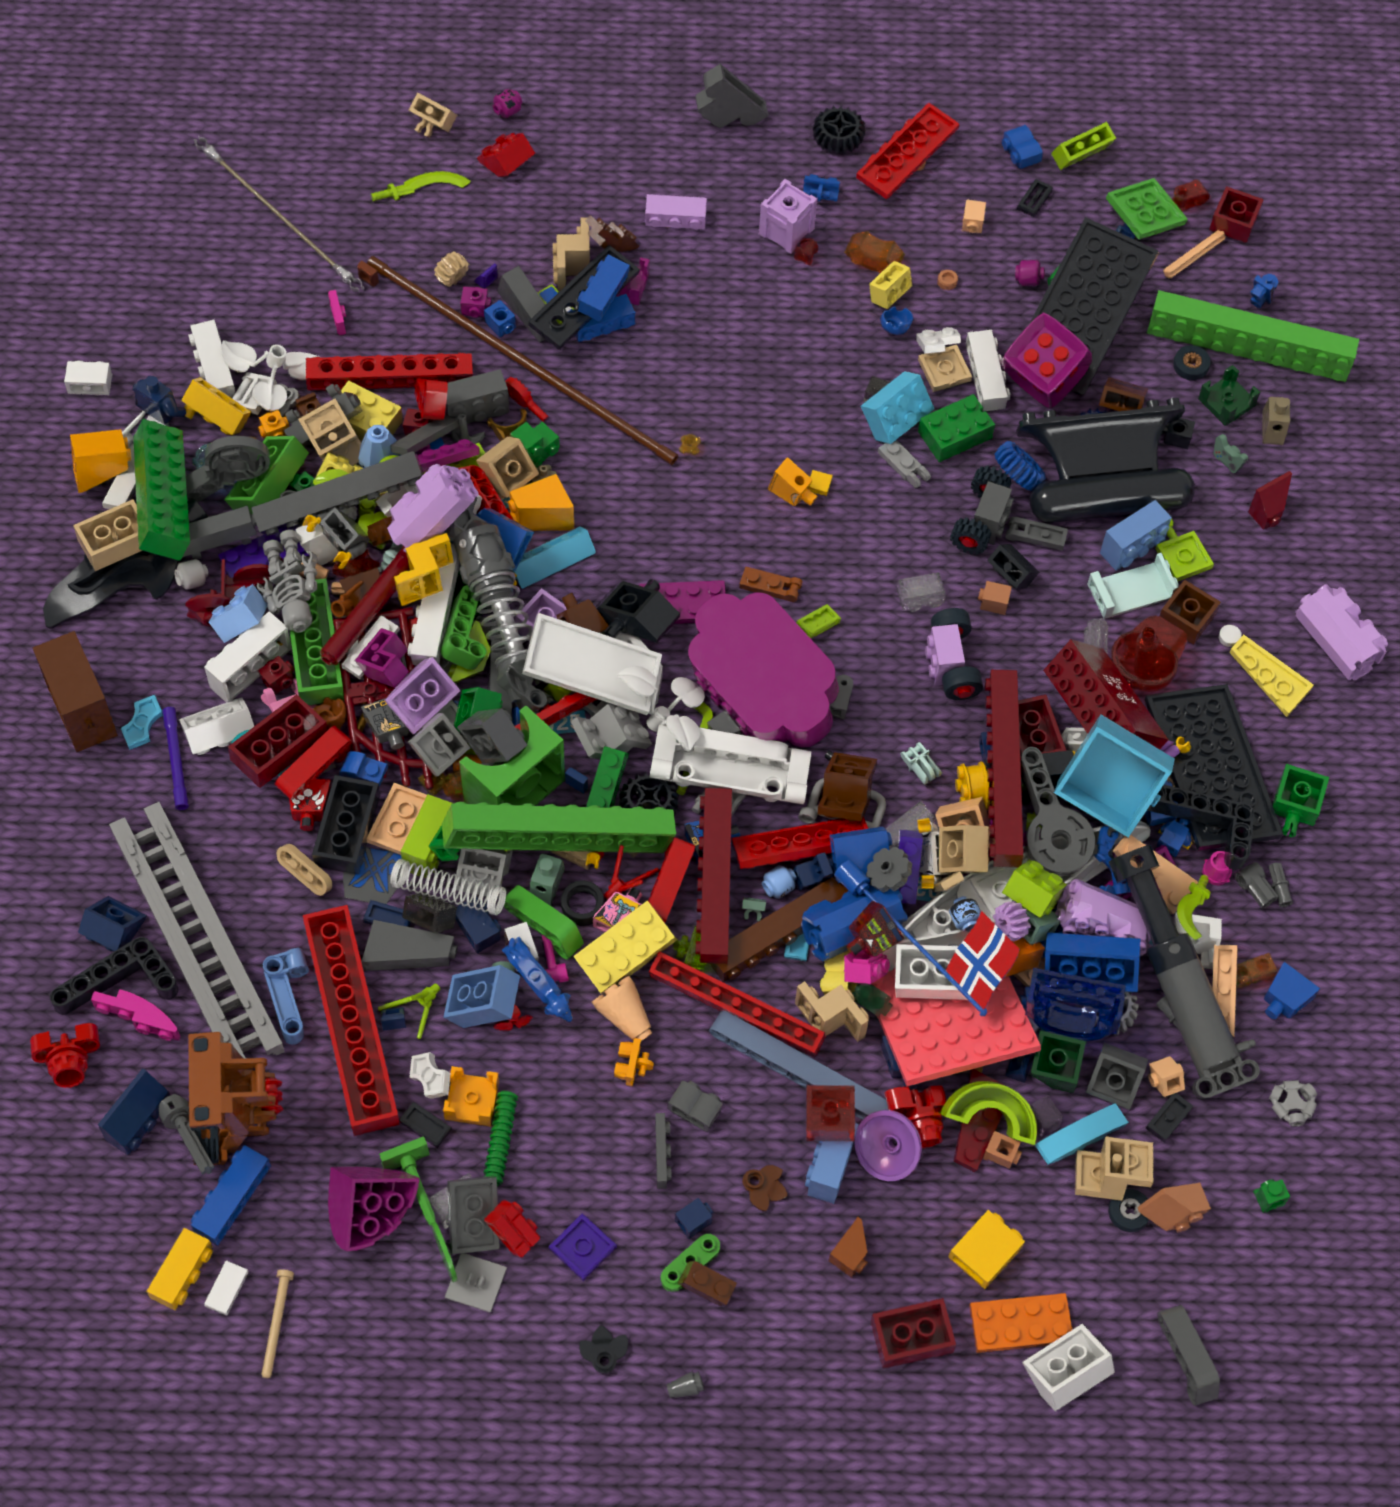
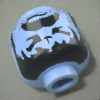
M965 896L959 897L954 900V905L951 906L949 913L956 929L970 932L975 926L981 910L976 900L972 898L967 899Z

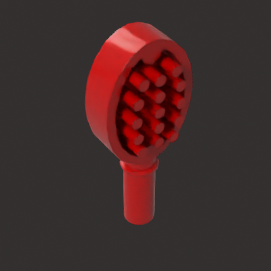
M513 377L505 380L508 395L522 407H528L542 422L548 419L549 416L533 401L531 391H528V388H525L521 381Z

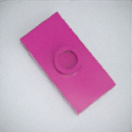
M331 290L328 296L337 334L344 335L346 334L343 319L346 317L344 305L340 306L336 290Z

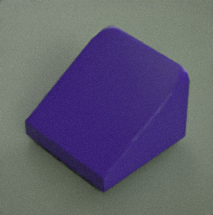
M494 263L487 268L474 282L484 289L487 288L498 278L497 264Z

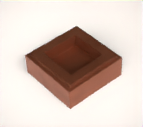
M361 260L357 264L359 278L375 287L379 283L377 270Z

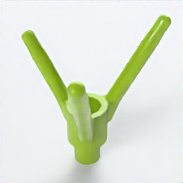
M435 983L431 987H426L420 993L379 1006L378 1010L382 1011L417 1000L424 1006L417 1039H421L432 1000L441 989Z

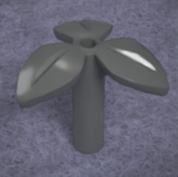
M458 415L459 428L451 431L453 441L458 443L459 440L467 439L474 444L480 443L485 436V432L469 436L466 415Z

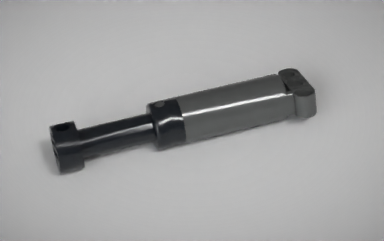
M1151 845L1137 848L1110 860L1109 865L1117 883L1127 881L1154 945L1148 948L1146 952L1200 1077L1192 1084V1093L1199 1099H1206L1254 1080L1259 1075V1065L1250 1059L1243 1061L1240 1053L1256 1046V1042L1254 1039L1235 1044L1188 933L1178 934L1152 873V870L1159 867V863ZM1130 860L1135 861L1138 868L1133 867ZM1245 1064L1249 1065L1252 1069L1250 1077H1246L1242 1073V1067ZM1222 1073L1228 1074L1231 1078L1228 1086L1222 1084L1220 1080ZM1201 1082H1206L1209 1085L1208 1094L1200 1092L1199 1084Z

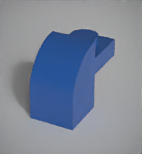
M350 751L345 757L339 776L379 783L380 786L388 765L387 763L368 758L364 753Z

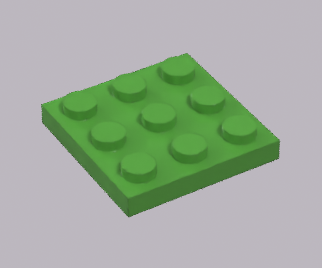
M1155 178L1108 192L1106 196L1107 201L1139 240L1183 226L1188 220Z

